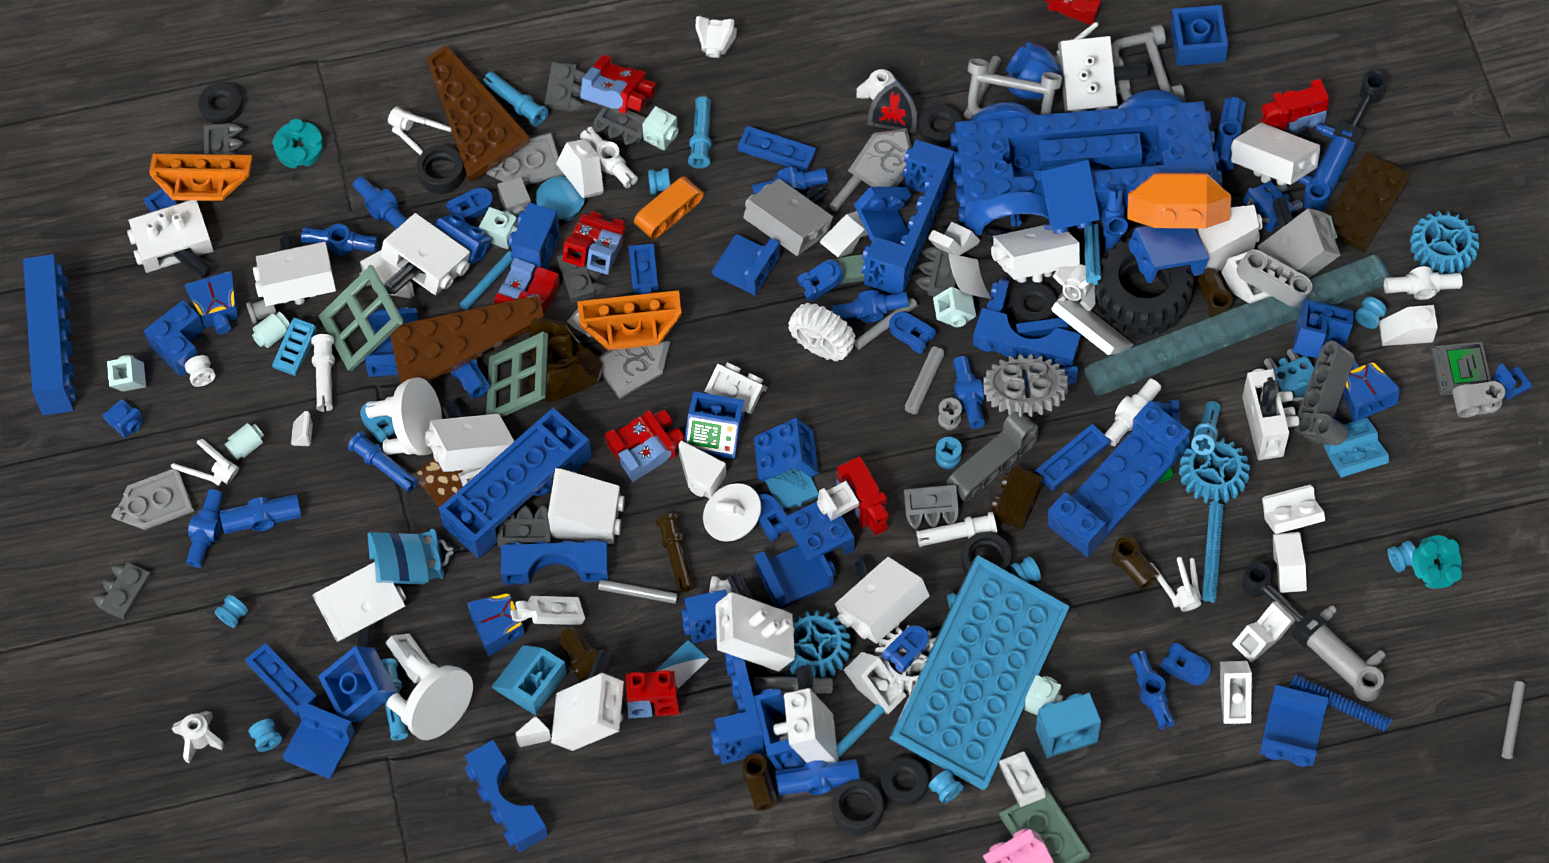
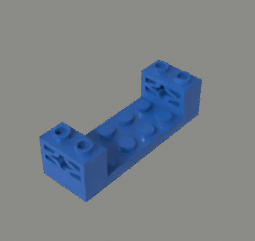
M915 140L913 147L907 149L904 157L906 165L903 171V177H906L905 187L925 193V195H920L916 206L918 210L917 215L912 214L908 224L909 234L903 235L900 244L874 237L871 246L866 245L862 257L865 261L861 271L862 274H865L864 285L892 294L905 291L950 183L954 151L919 140Z
M1149 401L1133 418L1132 432L1071 497L1064 492L1048 510V527L1088 558L1184 454V451L1189 448L1190 431L1153 402Z
M552 408L439 508L443 527L473 555L480 559L497 544L495 528L553 478L555 468L563 469L565 467L568 471L576 473L592 459L589 439L558 411Z
M726 589L684 598L685 608L681 609L682 624L685 636L690 635L692 644L717 638L716 604L727 596ZM725 652L726 670L731 678V689L733 698L737 702L738 714L714 719L715 729L710 730L714 755H720L722 764L745 759L746 756L753 753L764 755L763 733L744 659Z

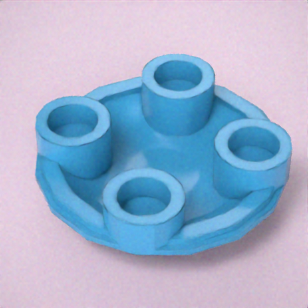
M564 176L553 177L543 182L536 194L537 205L556 210L558 219L564 221L573 220L575 214L580 211L585 201V198L581 197L568 178Z

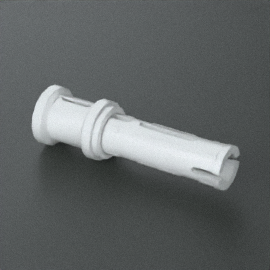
M318 334L311 338V343L314 345L312 364L316 367V409L324 412V402L327 411L333 409L331 367L335 363V357L332 355L334 337L328 334Z
M988 512V515L982 517H966L964 522L918 530L916 535L919 547L963 537H968L969 539L978 533L990 532L997 534V528L993 512Z

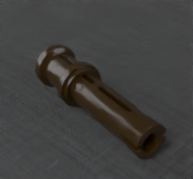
M674 513L665 514L656 520V525L660 527L663 537L661 543L668 551L678 592H689L694 589V584L683 550L685 539L684 535L680 534L678 527L679 517Z

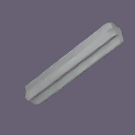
M936 346L931 348L905 404V410L908 413L914 415L918 413L944 357V350Z
M756 676L754 678V691L762 692L766 689H780L782 693L798 691L797 677ZM815 677L813 679L815 693H832V678Z

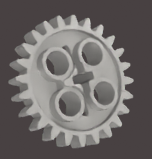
M1032 354L1027 359L1019 355L1016 360L1009 356V362L999 360V366L993 364L992 370H987L986 377H984V395H986L987 401H991L992 407L999 406L1000 412L1008 409L1009 415L1018 412L1019 417L1024 412H1027L1032 417L1035 411L1040 415H1043V409L1052 411V405L1060 406V400H1065V394L1068 393V378L1065 376V370H1060L1059 364L1052 365L1051 359L1043 362L1042 356L1033 359ZM1022 373L1026 374L1027 391L1029 393V398H1026L1025 396L1024 379L1022 378Z

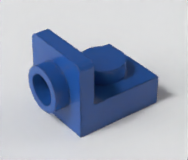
M123 399L118 401L103 415L104 420L124 438L138 431L144 422L140 411L137 408H131Z

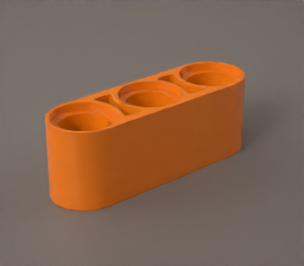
M683 176L641 209L636 215L634 223L651 239H656L696 207L702 200L704 193L687 177Z

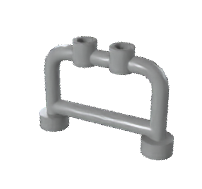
M1161 24L1152 26L1151 32L1121 38L1111 45L1113 67L1123 66L1122 59L1119 57L1120 49L1146 43L1160 89L1175 94L1185 102L1182 85L1170 88L1157 45L1165 44V33ZM1129 80L1115 81L1116 95L1121 94L1124 101L1132 96Z
M979 58L969 60L968 72L972 74L968 95V108L973 115L981 110L977 103L981 82L1042 93L1044 96L1040 115L1051 114L1054 91L1061 86V75L1045 72L1042 74L1041 83L987 73L989 63L986 60Z

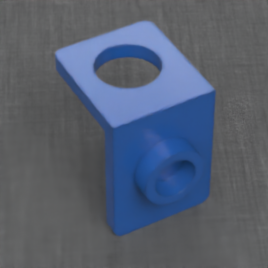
M1503 363L1498 365L1493 381L1503 385L1507 400L1531 388L1532 384L1519 367L1508 371ZM1513 377H1518L1521 380V387L1515 388L1516 381Z

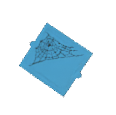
M796 467L765 481L772 497L783 511L795 506L801 507L803 503L816 499L819 495L812 478Z

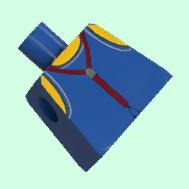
M231 271L185 284L189 300L195 312L199 315L202 325L205 328L214 326L217 334L229 332L231 330L229 321L239 317L236 286Z
M1354 360L1342 396L1353 421L1356 422L1397 405L1399 388L1375 363H1369L1360 367L1356 360Z
M509 594L467 603L469 614L488 656L525 634L522 621H513L510 611L517 610V607L514 606Z

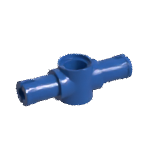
M788 167L780 170L777 173V177H773L774 180L752 184L754 195H756L765 185L772 184L777 179H780L803 195L807 187L828 183L825 168L803 173V171H798L797 168Z
M360 176L354 181V189L365 198V206L375 220L383 219L386 222L388 221L395 229L408 220L400 213L398 202L388 189L385 188L381 191L379 188H375L364 176Z
M1113 184L1107 187V204L1100 213L1104 226L1103 235L1106 237L1104 253L1109 248H1114V244L1121 240V237L1128 228L1124 217L1125 208L1122 205L1124 187L1119 184H1115V190H1113Z
M335 224L325 230L303 227L301 234L302 243L316 244L326 242L327 248H330L338 256L346 255L355 249L376 253L378 247V237L359 235L356 232L349 231L348 227L343 224Z
M868 290L859 293L857 299H853L854 302L831 306L833 313L840 315L841 319L857 317V319H861L863 322H875L881 320L884 316L883 314H887L889 310L909 307L907 292L884 296L879 291Z
M959 356L953 360L957 375L956 383H954L955 398L960 402L962 408L966 410L970 428L978 429L985 424L981 410L982 401H984L982 383L980 379H976L971 373L968 358L966 356Z
M208 490L203 509L199 511L198 515L194 514L190 520L188 535L191 537L190 541L192 544L186 562L192 567L200 568L202 566L207 547L211 545V542H216L220 535L221 520L219 519L218 511L223 493L218 490Z
M1140 651V656L1137 653L1132 654L1130 660L1138 676L1136 680L1140 687V700L1150 710L1152 709L1160 730L1165 729V725L1168 728L1172 727L1175 724V720L1167 706L1168 699L1164 692L1166 686L1164 679L1157 675L1156 671L1152 670L1145 651ZM1148 687H1154L1159 692L1150 693L1146 689Z

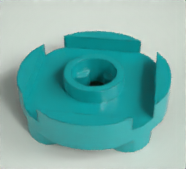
M300 119L291 120L289 124L283 126L276 133L273 139L277 159L283 165L290 168H297V166L304 164L305 167L310 166L323 153V139L318 128L308 122H302ZM302 141L303 147L297 146L293 148L295 142Z
M1436 535L1426 537L1420 541L1422 543L1413 552L1412 565L1415 575L1418 579L1422 578L1426 583L1425 586L1431 589H1441L1449 587L1461 579L1462 562L1459 545L1455 540H1449L1444 536ZM1437 557L1440 560V567L1434 565V559H1437Z

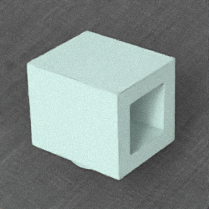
M656 106L642 124L644 140L664 151L671 141L676 138L679 131L677 128V117Z
M489 207L479 228L484 231V234L492 238L491 244L509 249L510 235L513 231L516 232L518 228L517 217L508 211L501 212Z
M950 287L933 297L936 317L939 321L950 324L953 327H961L976 317L972 295L964 294L961 290Z
M130 355L121 356L117 360L107 361L110 387L122 392L146 387L144 362Z
M1036 675L1026 696L1024 710L1038 715V709L1044 704L1053 701L1056 703L1062 702L1063 696L1060 695L1061 685L1057 684L1053 678Z

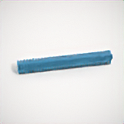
M1092 223V226L1084 228L1086 282H1092L1093 285H1097L1098 280L1101 279L1099 225H1093Z
M1214 501L1210 502L1211 505L1209 506L1204 588L1202 592V599L1211 603L1216 602L1219 547H1221L1220 535H1222V512L1224 509L1222 507L1224 504Z

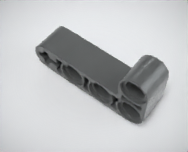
M1335 341L1325 343L1320 350L1297 415L1300 423L1298 426H1294L1295 431L1308 440L1317 444L1333 446L1342 444L1348 434L1347 427L1334 419L1354 362V354Z
M1018 412L1008 415L1003 424V431L959 467L948 478L946 485H956L957 495L964 502L970 501L1034 446L1037 441L1038 425L1025 413L1021 417H1019Z

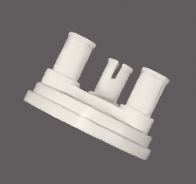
M422 378L407 379L397 387L394 396L387 397L382 401L367 402L366 414L369 418L386 415L392 417L397 438L385 439L383 441V451L386 455L398 453L428 455L433 453L431 447H428L426 444L425 434L426 431H429L430 420L442 419V412L438 397L426 380Z
M414 653V656L411 655L407 659L406 667L420 676L421 681L411 693L408 702L398 693H395L388 699L387 707L401 717V721L408 726L413 735L422 740H431L446 733L462 717L472 697L473 681L471 676L459 667L443 666L439 668L435 664H429L418 653Z

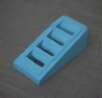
M293 318L272 367L296 376L312 347L311 338L318 335L316 326ZM296 340L302 342V345L294 343L293 341ZM288 350L296 351L298 355L288 352ZM287 358L295 362L294 364H290L283 361V359Z

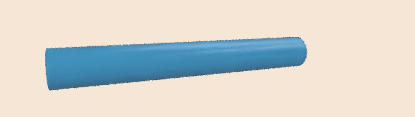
M510 251L463 299L460 306L464 310H468L513 262Z
M877 704L837 745L838 759L885 712L881 705Z

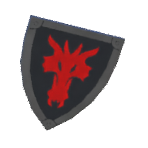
M896 80L885 86L874 98L869 110L867 125L893 130L907 128L908 132L916 133L917 110L914 101L906 88Z

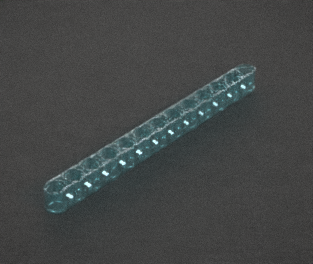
M1372 255L1310 279L1312 290L1305 299L1333 306L1383 286L1385 278H1390L1391 275L1380 256ZM1273 296L1251 304L1248 303L1089 365L1084 370V374L1095 395H1103L1297 320L1302 303L1299 306L1292 307Z

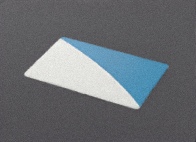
M686 641L656 672L662 670L674 671L676 686L679 688L709 658L690 641Z

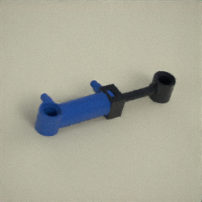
M1370 70L1364 74L1360 88V97L1362 99L1349 123L1340 120L1336 129L1327 125L1317 124L1315 130L1332 138L1313 177L1305 175L1297 180V182L1306 185L1302 201L1306 210L1310 208L1322 212L1327 207L1328 200L1350 157L1354 155L1360 144L1363 129L1358 128L1363 116L1370 103H1378L1384 97L1388 80L1387 76L1380 70Z

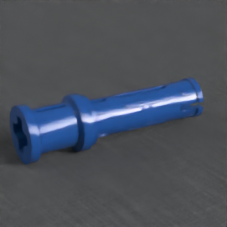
M363 431L358 432L350 440L348 450L358 453L364 458V462L367 465H375L404 488L406 492L410 493L412 491L411 486L413 488L417 486L419 480L384 454L382 446L371 442L366 438V434Z

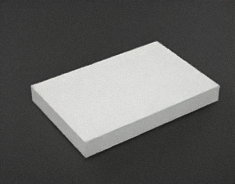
M1079 301L1055 302L1052 307V311L1107 355L1128 352L1134 345L1091 310L1088 312Z

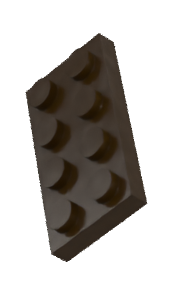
M1366 152L1328 214L1331 216L1337 234L1335 239L1365 253L1408 183L1411 173Z

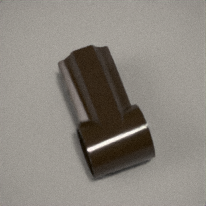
M1207 268L1202 275L1195 276V281L1208 306L1210 318L1215 321H1224L1230 316L1232 295L1225 289L1216 269Z
M1129 536L1120 537L1116 541L1112 552L1113 563L1123 568L1140 590L1151 585L1158 578L1159 573L1139 551L1137 541ZM1120 549H1126V550H1128L1131 554H1130V555H1124V554H1122L1119 550H1120Z
M569 627L562 631L557 639L570 660L573 672L578 680L582 682L589 677L598 653L594 648L591 649L577 627Z
M749 754L743 760L742 774L747 783L755 811L771 809L778 805V801L767 770L766 760L760 754ZM752 765H757L762 770L758 773H751L748 771V768Z

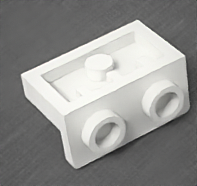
M728 362L725 366L717 364L704 392L744 400L745 412L752 414L762 391L766 392L768 388L761 384L763 379L751 373L746 377L739 373L741 368Z
M1312 485L1302 486L1262 498L1265 521L1275 534L1325 521L1324 511L1315 500Z

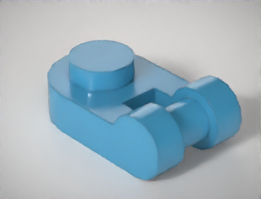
M365 403L360 411L362 422L382 445L385 439H388L392 434H396L392 417L386 415L369 418L366 414L367 403ZM385 423L387 424V426L383 429L379 428Z

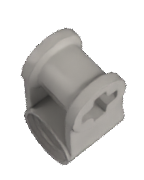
M1496 381L1472 385L1465 384L1454 388L1452 394L1458 416L1466 418L1497 412L1501 408L1502 400L1505 396L1503 385Z

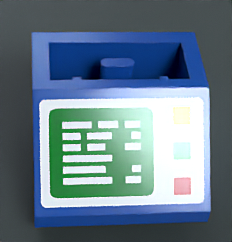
M693 392L688 413L685 443L708 455L735 459L745 417L744 400Z

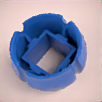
M1027 42L1025 44L1026 47L1021 46L1014 54L1005 70L1009 75L1004 76L1041 83L1043 73L1052 72L1059 74L1061 66L1057 64L1053 54L1041 45ZM1007 87L1013 95L1025 100H1040L1044 96L1042 93Z

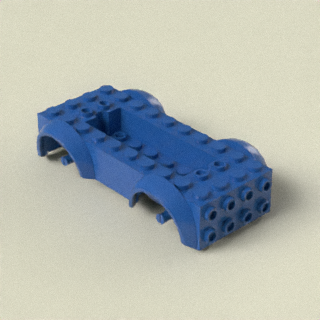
M1164 90L1139 92L1125 100L1118 109L1037 115L1024 105L1014 102L991 104L979 110L969 121L955 122V132L950 133L952 147L950 150L954 151L953 179L957 184L955 189L956 201L959 202L960 206L958 207L959 222H964V227L975 235H982V231L987 224L1004 216H1010L1011 226L1015 227V219L1017 227L1022 224L1020 214L1041 215L1049 220L1042 182L1035 180L1033 170L1039 169L1038 147L1040 140L1139 133L1142 148L1141 167L1102 170V167L1108 165L1089 163L1099 215L1107 204V187L1113 184V190H1115V184H1119L1124 187L1122 205L1125 208L1124 217L1128 219V193L1136 189L1154 173H1207L1221 186V171L1216 170L1218 154L1217 151L1212 149V146H1214V133L1209 131L1208 128L1211 125L1210 112L1205 111L1204 102L1186 103L1175 94Z

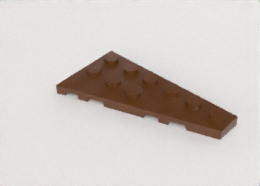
M447 45L426 58L469 182H472L530 143L529 136Z
M539 295L400 325L390 335L400 384L410 378H422L430 384L432 379L443 373L448 374L482 356L484 351L492 347L495 349L501 346L503 341L512 336H519L529 331L533 319H544Z

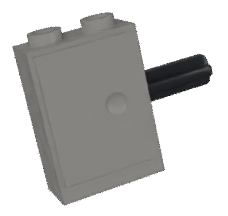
M777 179L772 184L765 185L756 195L752 194L747 199L743 218L798 256L828 233L833 216L816 205V203L827 196L825 186H815L802 195L782 180Z
M1281 197L1273 200L1272 206L1281 229L1258 245L1259 251L1308 278L1340 256L1324 212L1308 208L1293 219L1285 198Z

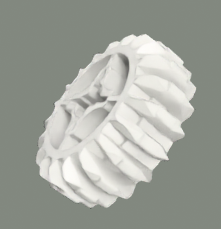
M810 303L801 304L790 317L788 329L792 332L791 335L797 339V343L802 344L804 349H808L812 353L824 357L826 360H843L854 347L855 334L852 332V328L847 326V322L843 321L840 315L834 314L833 311L827 310L824 306L819 307L817 304L812 305Z
M898 627L896 635L889 632L886 635L887 640L881 639L879 641L880 647L875 649V655L880 658L893 676L889 682L888 689L892 691L893 686L897 682L899 685L898 694L902 695L904 690H907L910 695L919 676L912 675L921 672L926 656L921 654L903 674H898L892 669L889 662L882 657V653L902 633V630ZM930 630L927 631L929 636L928 647L925 650L928 655L936 640V638L931 639ZM904 649L898 651L902 657L908 653ZM883 675L881 679L886 681V678Z

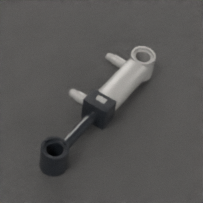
M1260 562L1249 564L1245 569L1242 581L1245 593L1253 597L1265 594L1272 602H1278L1296 619L1292 637L1304 648L1309 646L1353 687L1354 693L1359 699L1363 701H1373L1376 699L1384 682L1383 674L1376 666L1385 657V653L1378 651L1364 662L1326 626V622L1337 611L1334 606L1328 607L1320 614L1312 609L1306 616H1303L1271 586V571L1267 565ZM1258 577L1262 581L1254 582L1251 578ZM1363 681H1370L1375 686L1368 687L1364 685Z

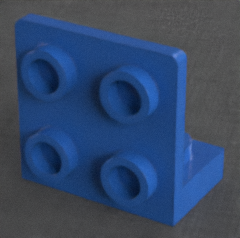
M869 187L854 204L871 241H873L874 237L900 244L903 235L909 234L898 212L911 196L908 187Z
M735 235L712 270V274L744 291L756 295L780 258V242L770 238L766 246H760L740 235Z
M794 418L754 437L758 479L762 482L795 467L809 477L819 474L814 431L798 418Z
M817 502L784 517V523L807 561H811L840 547L845 555L854 551V536L843 517L839 516L831 521L827 514L824 515L820 511Z
M302 702L298 709L301 723L283 754V759L286 762L331 779L355 734L352 723L349 720Z

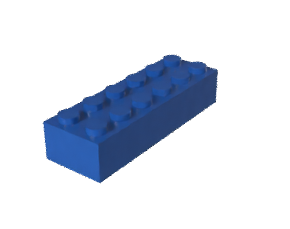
M54 254L23 259L32 392L42 415L73 411V401H77L75 386H72L71 379L75 378L73 363L70 364L69 358L73 356V346L71 341L68 342V335L72 334L70 320H67L66 313H70L69 300L65 298V291L69 290L67 277L63 275L62 264H57Z

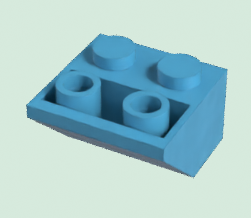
M523 645L493 684L492 688L536 716L567 675L565 662L543 648Z

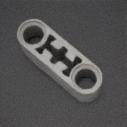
M1253 249L1248 251L1237 266V274L1242 280L1292 307L1299 306L1312 290V283L1308 277L1259 250Z

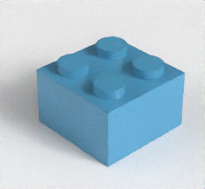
M1090 693L1085 695L1074 694L1065 701L1059 703L1054 701L1048 702L1038 709L1036 732L1046 758L1098 742L1101 721Z

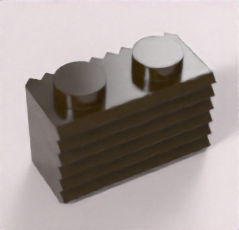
M1017 466L1013 467L1011 474L1006 473L1001 484V488H1004L1001 496H995L991 509L994 510L995 520L1023 530L1041 491L1043 477Z

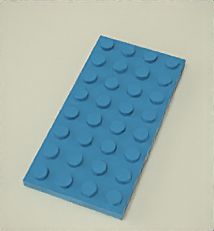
M977 555L970 566L889 739L945 770L949 769L954 775L985 790L1024 708L1025 699L1036 675H1039L1070 606Z

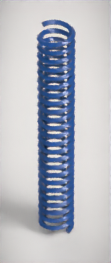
M1297 674L1288 685V688L1292 686V689L1296 688L1299 691L1329 698L1327 706L1331 705V708L1335 706V710L1339 708V712L1343 710V713L1347 712V715L1351 713V717L1354 716L1359 721L1362 720L1371 726L1374 725L1375 728L1378 727L1383 732L1386 731L1392 719L1388 721V716L1385 719L1384 715L1380 717V713L1376 716V711L1372 714L1373 710H1369L1368 707L1364 710V705L1360 709L1361 704L1357 705V702L1353 703V700H1350L1348 703L1349 698L1345 700V696L1341 698V694L1336 698L1337 692L1333 695V690L1330 693L1329 689L1325 691V687L1321 690V685L1317 688V683L1313 686V681L1309 685L1310 681L1307 680L1305 683V678L1301 681V676L1297 680Z

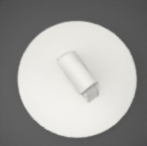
M730 484L722 487L712 495L705 506L703 513L705 529L713 538L720 541H734L744 537L754 528L760 517V498L751 487L744 484Z

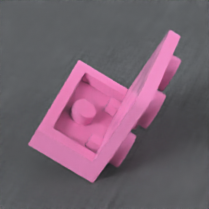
M1023 829L1016 832L1012 840L1005 844L1004 842L995 844L989 849L990 852L983 856L986 863H1054L1041 835L1031 829Z

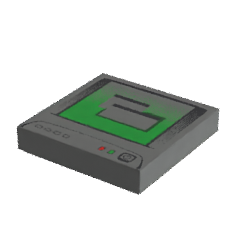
M1482 341L1431 347L1430 351L1440 396L1451 395L1452 390L1460 385H1472L1491 381Z

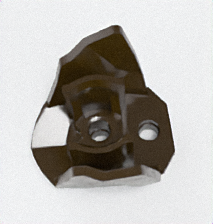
M533 319L531 321L530 338L541 332L548 334L545 398L540 401L552 402L563 399L599 381L602 373V363L592 351L578 341L565 323H559L551 319ZM537 347L530 350L531 366L536 365ZM535 373L527 376L531 390L535 391Z

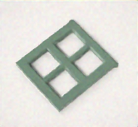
M369 265L319 315L328 334L334 337V345L348 371H353L366 359V356H369L404 322L373 265ZM370 281L379 297L363 311L355 295ZM348 304L356 319L340 333L332 317ZM383 304L391 319L375 333L367 317ZM360 326L367 342L352 355L345 339Z
M541 332L489 357L488 383L490 389L487 390L486 415L499 414L502 418L545 398L547 333ZM537 347L536 365L521 371L522 353ZM512 358L511 376L497 382L498 365ZM535 373V391L520 397L521 379ZM511 384L510 402L496 408L497 390Z

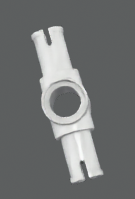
M592 127L587 128V131L584 130L581 133L580 138L586 139L599 155L601 171L615 175L625 188L631 187L630 183L634 185L637 182L638 177L625 165L626 162L620 156L619 148L615 143L603 141Z
M1418 267L1413 269L1406 277H1388L1384 280V291L1386 294L1407 292L1408 294H1414V297L1418 300L1432 298L1443 289H1461L1462 287L1461 273L1439 275L1438 272L1432 273L1430 267Z
M1149 379L1138 394H1134L1132 397L1126 396L1119 404L1115 412L1116 421L1104 434L1110 440L1111 446H1116L1124 434L1132 430L1133 418L1161 390V385L1158 382Z

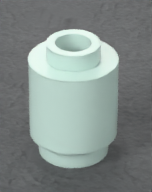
M281 312L272 313L253 327L254 334H252V337L260 347L264 345L269 348L285 336L290 323Z
M246 423L228 438L229 441L224 445L231 455L238 460L241 457L245 458L262 445L263 441L261 438L264 435L255 424L250 426Z

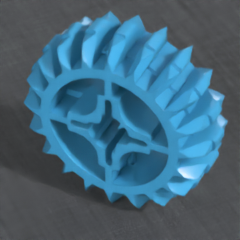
M1438 211L1435 217L1429 213L1426 219L1421 218L1418 225L1413 228V235L1410 238L1411 253L1415 254V261H1421V267L1428 266L1432 269V272L1434 270L1439 271V275L1443 274L1444 271H1447L1448 274H1453L1454 271L1461 273L1464 268H1469L1472 261L1476 259L1479 250L1478 234L1474 233V226H1468V218L1460 220L1459 213L1455 217L1450 216L1449 211L1445 215ZM1431 234L1433 237L1432 241L1427 244L1425 238ZM1459 243H1462L1464 250L1458 253L1457 246Z
M1224 437L1220 442L1215 441V448L1208 455L1196 453L1192 445L1190 449L1187 448L1184 451V457L1180 459L1181 467L1179 468V474L1182 476L1181 483L1182 485H1187V493L1195 492V500L1202 496L1204 497L1203 501L1205 504L1209 499H1213L1216 503L1219 502V499H1222L1227 503L1229 496L1236 499L1238 493L1244 491L1245 484L1249 480L1250 467L1247 465V456H1241L1242 448L1234 449V441L1225 444ZM1204 458V464L1200 465L1199 469L1194 470V465ZM1234 471L1235 476L1225 483V476L1229 475V472Z
M818 610L815 611L814 616H810L806 611L803 619L796 615L794 617L795 623H793L794 642L805 632H807V636L799 640V643L794 644L795 659L786 667L791 666V672L795 674L796 669L801 665L811 666L813 679L815 675H820V678H826L827 672L834 677L836 674L835 668L843 669V662H847L849 659L847 652L851 651V644L848 643L850 635L845 633V625H839L837 617L830 620L828 612L821 617ZM818 631H823L827 634H821ZM812 638L814 640V644H816V646L818 647V653L816 651V648L812 644ZM836 647L835 651L823 660V655L831 651V648ZM803 657L811 658L813 661L806 660Z

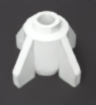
M701 16L696 18V29L702 45L701 50L706 52V56L718 58L721 54H725L736 38L737 28H734V20H709Z
M876 70L857 88V98H869L870 96L874 100L876 95L885 86L896 81V79L887 70Z
M1085 265L1058 269L1053 277L1063 285V293L1058 297L1057 302L1067 299L1072 301L1082 299L1080 304L1089 312L1095 305V285L1092 282H1086Z
M204 711L199 714H191L173 725V732L182 735L185 740L183 755L185 762L190 763L196 752L195 749L204 748L207 744L220 750L223 749V741L209 729V724L213 718L211 712Z

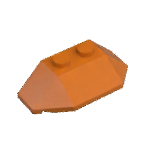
M153 154L149 173L172 200L223 201L249 177L252 155Z
M1154 173L1136 189L1128 193L1127 218L1153 228L1206 229L1230 220L1231 194L1224 190L1207 173Z
M679 291L577 301L580 327L607 350L660 345L682 315Z

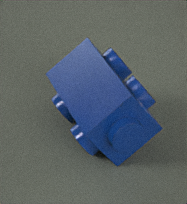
M457 214L440 217L434 224V227L470 251L468 260L470 265L484 259L492 238L484 234L482 229L471 226L465 222L463 217Z

